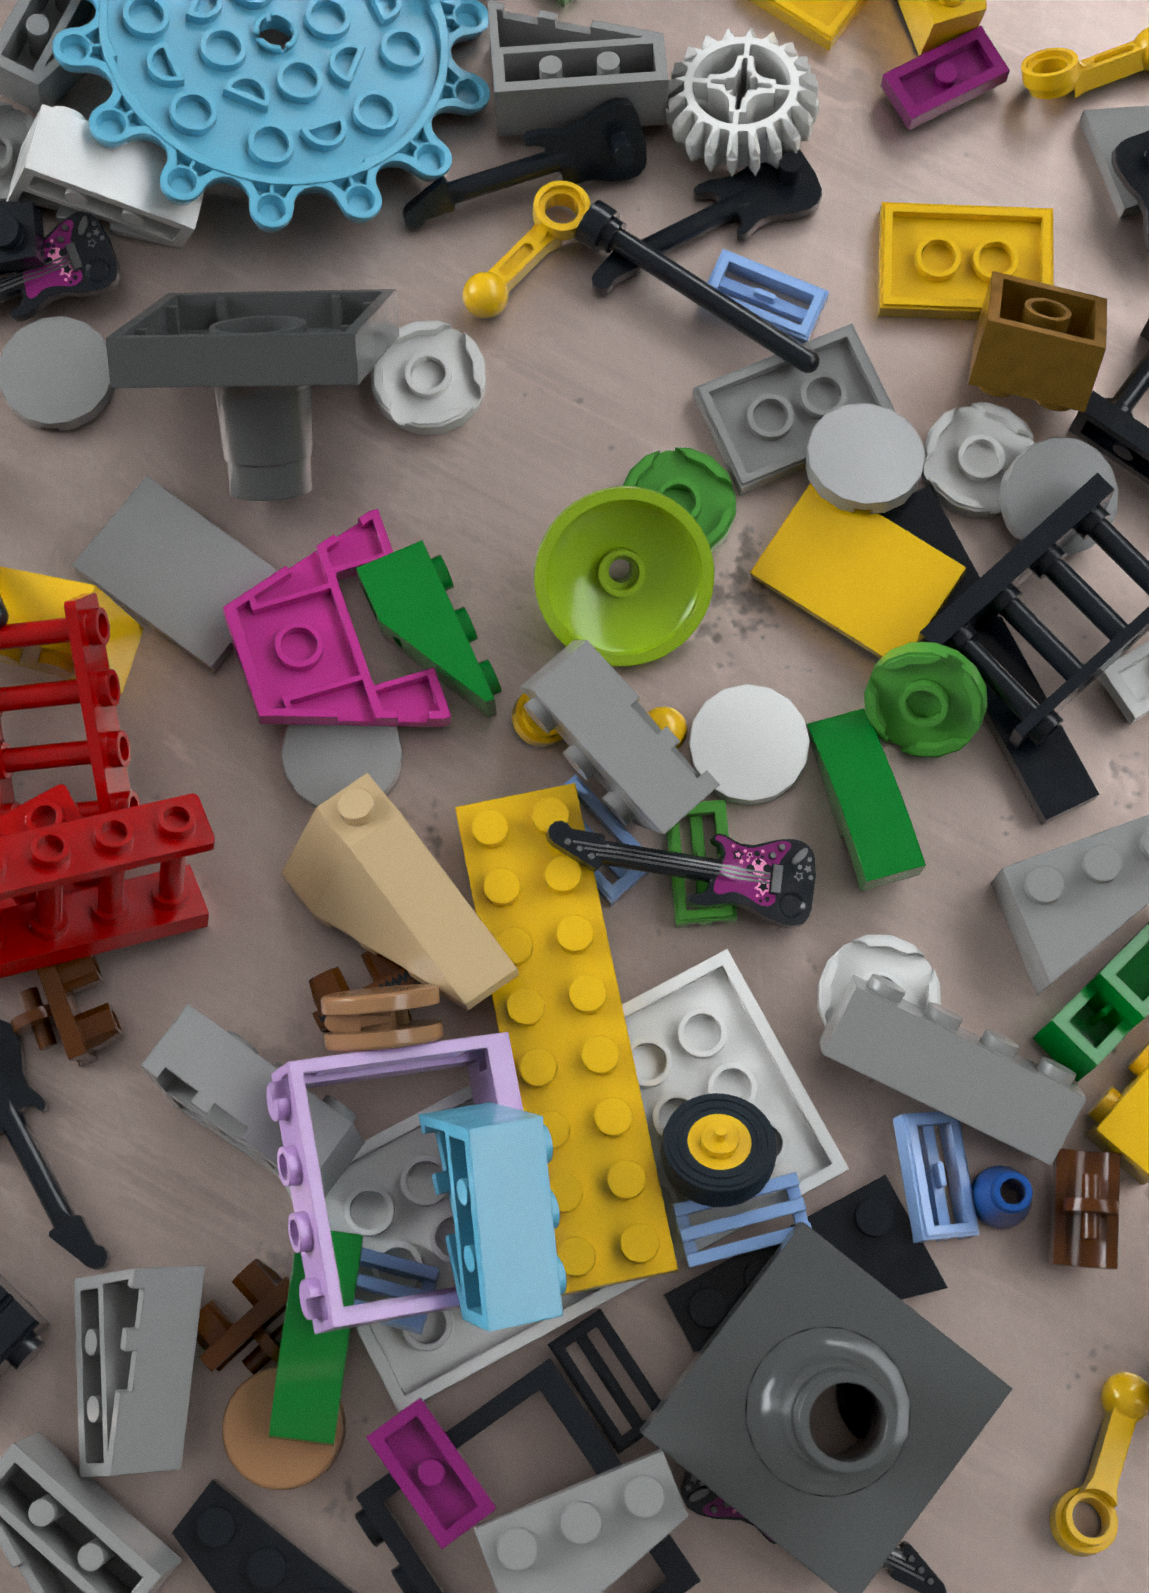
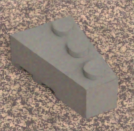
M17 0L0 31V95L38 113L42 104L52 107L88 73H73L64 70L52 52L53 40L56 34L64 29L81 27L90 23L96 13L94 5L87 0Z
M487 0L498 137L523 135L525 132L537 128L568 126L578 122L591 110L613 98H627L633 104L639 116L641 126L667 124L665 108H668L669 78L663 33L592 20L591 27L558 21L557 13L540 10L538 17L505 11V3Z
M574 639L520 686L530 699L524 705L527 713L546 733L555 728L569 745L563 752L566 759L586 780L592 775L597 778L608 791L602 798V801L611 813L625 826L633 821L638 826L665 834L720 785L707 770L703 774H698L676 748L680 740L668 727H665L663 730L659 728L639 704L640 697L588 640Z
M1149 815L1006 866L991 881V886L1037 995L1149 904Z
M187 1004L141 1064V1067L174 1107L279 1176L277 1154L279 1148L283 1147L279 1121H273L269 1114L266 1091L269 1082H272L271 1074L283 1066V1064L277 1062L275 1066L261 1057L258 1051L245 1039L232 1031L227 1032L190 1004ZM306 1089L324 1197H326L365 1141L353 1124L357 1116L352 1110L330 1095H326L321 1100Z
M205 1266L133 1268L74 1279L80 1478L181 1470Z
M40 1432L14 1442L0 1459V1546L12 1568L18 1566L33 1593H156L181 1563L182 1559L91 1477L80 1478V1468Z
M658 1449L482 1522L474 1528L498 1593H602L688 1517V1513L664 1452Z

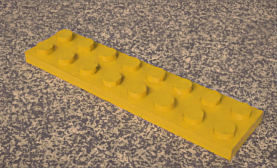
M571 783L455 807L475 912L519 972L518 976L492 993L499 1033H509L523 1111L543 1116V1123L548 1128L552 1138L553 1157L548 1163L550 1190L557 1199L560 1211L559 1225L554 1229L557 1256L563 1263L567 1282L565 1293L561 1296L678 1272L595 875L590 869L551 846L546 838L547 829L555 821H564L568 823L571 829L585 831L576 785Z

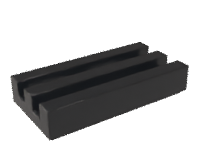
M600 1308L547 1345L617 1453L620 1454L644 1437L639 1429L647 1419L644 1421L641 1419L587 1336V1333L596 1327L598 1328L652 1412L661 1400ZM575 1341L632 1427L624 1435L620 1434L565 1349Z

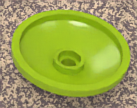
M617 486L597 490L581 497L565 508L552 522L543 536L534 566L535 595L547 625L565 646L569 645L574 639L588 640L611 666H633L652 662L664 657L682 645L693 634L704 618L714 587V562L711 548L705 534L695 519L671 498L654 490L634 486ZM620 559L628 561L629 571L624 577L613 578L609 575V567L614 561Z

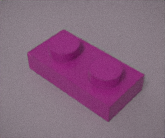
M979 26L884 73L880 86L907 129L911 130L1005 83L1010 70L983 27Z
M422 1397L418 1398L366 1437L441 1549H444L498 1508Z

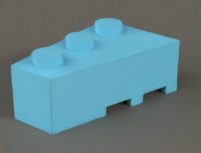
M492 1102L418 1114L422 1134L435 1132L443 1172L432 1174L436 1195L448 1193L455 1233L445 1236L463 1320L491 1332L563 1316L561 1295L565 1293L567 1282L563 1263L557 1256L554 1231L559 1225L560 1211L557 1199L550 1190L548 1163L553 1157V1143L550 1132L543 1123V1116Z

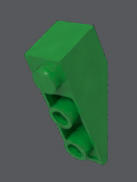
M421 540L357 567L356 570L361 588L384 639L425 670L435 668L439 681L486 717L490 718L497 715L494 695L502 692L500 683L490 661L486 659L478 663L470 643L478 640V637L465 607L454 610L446 591L454 588V584L442 556L437 555L430 558L424 542Z

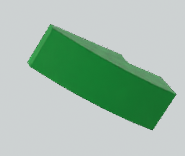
M864 708L806 724L809 740L840 839H845L860 890L865 891L919 876L926 863L900 789L877 734L865 714Z
M1149 922L1032 1037L1056 1062L1076 1073L1077 1076L1074 1079L1076 1082L1080 1081L1098 1066L1123 1038L1149 1015Z
M330 1231L343 1307L351 1306L355 1303L363 1250V1235ZM294 1252L268 1436L275 1439L334 1446L352 1328L320 1334L314 1333L313 1321L305 1318L300 1304L299 1287L300 1282L305 1279L301 1253Z

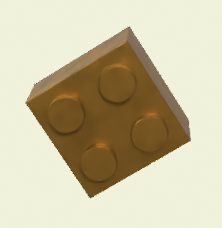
M993 271L974 333L968 384L977 386L984 393L994 397L1005 398L1014 395L1035 400L1042 407L1052 411L1063 412L1072 409L1085 412L1106 351L1107 298Z

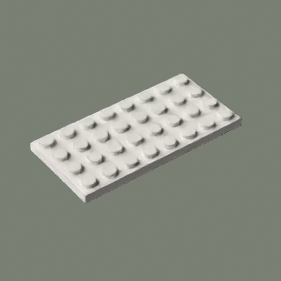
M728 949L622 1004L677 1263L686 1259L672 1205L689 1199L673 1187L664 1172L661 1161V1140L670 1116L686 1101L700 1095L722 1093L740 1097L755 1105L769 1120L776 1138V1160L770 1179L796 1172L801 1196L849 1170ZM471 1085L365 1140L364 1145L325 1197L330 1231L363 1235V1248L439 1268L440 1274L435 1290L456 1287L445 1236L455 1233V1225L448 1193L436 1195L432 1180V1174L443 1172L435 1132L422 1134L418 1114L474 1105ZM289 1186V1187H286V1189H287V1191H288V1193H289V1195H290V1197H291V1199H292L290 1186ZM781 1190L754 1197L736 1206L716 1207L689 1214L688 1217L691 1226L786 1202L788 1198L786 1191ZM743 1227L695 1239L697 1251L703 1250ZM360 1266L359 1273L420 1290L423 1283L419 1282V1280H411L381 1272L379 1269ZM649 1278L561 1296L563 1316L491 1332L463 1320L461 1308L429 1313L422 1335L380 1323L358 1326L356 1329L399 1413L418 1398L422 1397L425 1401ZM360 1289L356 1290L355 1299L365 1302L391 1299L390 1297Z

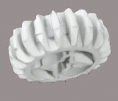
M752 27L745 37H735L728 28L723 40L716 41L706 35L702 43V50L687 47L684 62H674V69L671 72V80H669L668 108H665L666 122L669 124V129H672L673 139L676 141L677 147L686 146V153L689 155L690 161L705 157V164L709 172L718 165L725 164L732 177L739 166H749V169L756 176L760 169V163L767 162L778 169L782 154L786 152L797 153L800 149V141H809V137L813 132V123H815V118L819 113V100L816 99L818 97V82L815 79V74L811 73V66L808 63L807 56H797L793 42L778 46V40L774 31L764 39L756 38Z

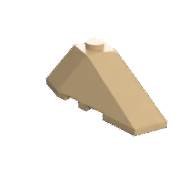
M368 773L316 807L281 874L317 921L330 929L336 927L356 939L360 947L376 956L378 953L406 969L412 978L422 984L437 985L442 996L467 1011L519 975L517 967L401 812Z

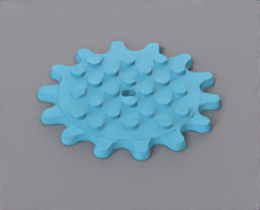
M87 0L96 9L95 17L84 26L60 31L56 34L52 46L54 57L64 70L73 73L99 75L112 85V95L106 102L95 108L89 117V130L101 146L117 148L135 141H147L156 144L167 154V163L161 172L159 181L162 192L171 203L178 206H186L193 203L207 187L220 183L228 184L241 189L248 196L249 212L252 220L259 229L268 233H274L286 227L292 219L296 198L308 193H317L329 197L352 223L362 224L370 221L377 216L382 206L381 193L376 184L378 171L388 167L401 168L423 181L432 182L441 178L451 168L452 155L449 148L433 132L432 118L441 113L472 116L484 109L490 99V89L487 83L481 77L464 71L457 66L451 54L453 45L459 42L474 40L486 31L489 25L488 10L478 0ZM267 29H277L285 33L290 41L282 49L280 45L271 44L264 40V38L260 39V33Z

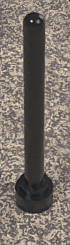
M601 200L594 202L586 211L577 227L575 240L594 252L603 250L606 253H610L614 250L803 373H812L818 368L820 359L816 352L626 231V223L620 220V212Z

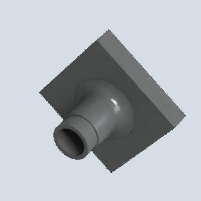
M397 289L168 293L105 338L110 387H214L223 458L227 462L230 495L238 499L250 501L283 500L305 495L313 489L311 456L313 455L311 385H359L399 337Z
M797 1222L639 1430L652 1443L836 1592L863 1593L1013 1388L807 1224ZM839 1383L859 1384L864 1388L868 1399L869 1411L865 1429L852 1446L840 1453L827 1455L818 1448L810 1432L809 1418L812 1406L817 1397L833 1385Z

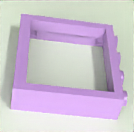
M508 1032L436 1041L409 1047L288 1061L271 1074L272 1082H269L266 1091L267 1106L272 1120L279 1121L283 1147L279 1148L277 1154L278 1172L282 1184L285 1187L290 1186L294 1213H291L288 1219L289 1238L293 1250L302 1255L305 1279L300 1282L299 1287L300 1304L305 1318L313 1321L315 1334L460 1308L456 1287L343 1307L306 1089L467 1066L474 1105L492 1102L523 1111Z

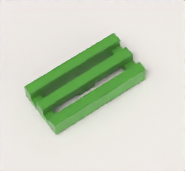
M725 800L700 802L684 816L689 817L693 855L706 857L702 823L703 815H713L715 835L721 833L729 837ZM678 822L666 832L668 851L682 853ZM716 847V850H717V859H719L720 854H719L718 849H717V847ZM670 876L675 928L688 927L689 924H700V926L712 925L713 922H724V924L736 923L737 911L735 906L726 905L721 908L687 910L684 878ZM695 880L696 894L704 892L707 882Z

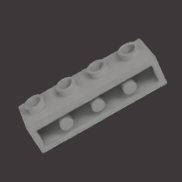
M872 974L869 981L852 975L819 1040L823 1055L1052 1166L1087 1099L1078 1084L1073 1082L1077 1076L1075 1072L1046 1057H1042L1039 1064H1036L1018 1055L1019 1045L994 1031L986 1029L982 1037L960 1027L963 1019L959 1015L939 1004L929 1002L926 1008L923 1009L903 999L906 991L886 978Z

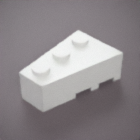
M42 104L21 146L6 201L33 202L36 206L58 210L56 214L58 222L64 221L73 214L85 212L92 214L98 220L111 222L109 231L112 234L181 249L195 230L205 190L189 205L178 206L171 203L160 188V175L167 163V154L162 148L143 141L130 142L117 148H106L95 140L89 130V121L85 120L81 113L69 107H50Z

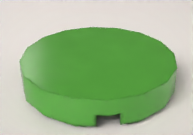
M675 447V451H664L662 453L659 450L642 458L630 469L623 486L654 490L681 505L701 527L712 553L726 541L736 517V495L728 472L713 457L692 448Z
M911 642L891 649L875 664L864 691L865 714L876 734L886 742L890 739L895 744L902 746V752L916 757H941L960 751L971 741L972 736L978 732L987 710V688L977 667L959 651L935 642Z

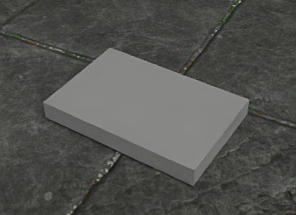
M853 324L802 343L819 356V366L812 373H803L777 355H773L693 388V398L740 496L806 469L805 453L812 428L826 413L844 405L863 403L885 407L896 413Z
M148 476L142 480L72 564L78 574L93 585H96L101 591L213 673L234 649L224 619L223 607L278 571Z

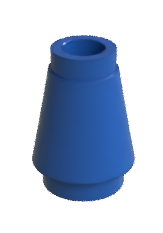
M992 1166L980 1172L974 1179L971 1188L976 1216L984 1224L997 1229H1007L1020 1224L1027 1217L1032 1206L1033 1190L1029 1180L1020 1172L1007 1166ZM1004 1182H1008L1010 1190L1016 1191L1017 1203L1009 1204L1001 1197L1000 1189Z

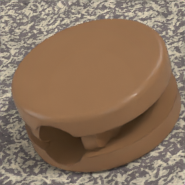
M407 984L356 989L324 995L321 998V1010L323 1015H327L324 1022L325 1027L331 1031L324 1032L325 1048L333 1052L373 1051L409 1047L440 1040L443 1037L442 1020H409L408 1009L440 1003L439 987L435 984Z
M272 1367L250 1376L235 1390L223 1415L222 1440L231 1464L246 1480L266 1489L290 1490L312 1483L332 1467L340 1455L345 1441L346 1416L342 1402H340L334 1446L269 1438L277 1367Z

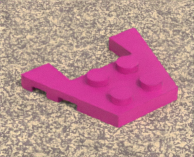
M378 509L365 513L358 518L356 525L338 537L333 534L318 544L316 551L290 568L287 566L283 567L223 607L224 619L259 724L444 727L450 725L452 716L435 668L380 684H373L338 581L357 576V567L393 553Z

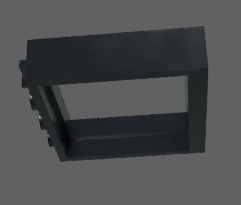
M551 1358L446 1432L458 1449L540 1390L597 1475L622 1465ZM389 1472L356 1496L362 1509L355 1513V1517L371 1543L378 1547L385 1542L399 1564L391 1569V1572L403 1593H446L385 1501L401 1489ZM670 1534L649 1551L666 1578L646 1593H685L701 1581Z

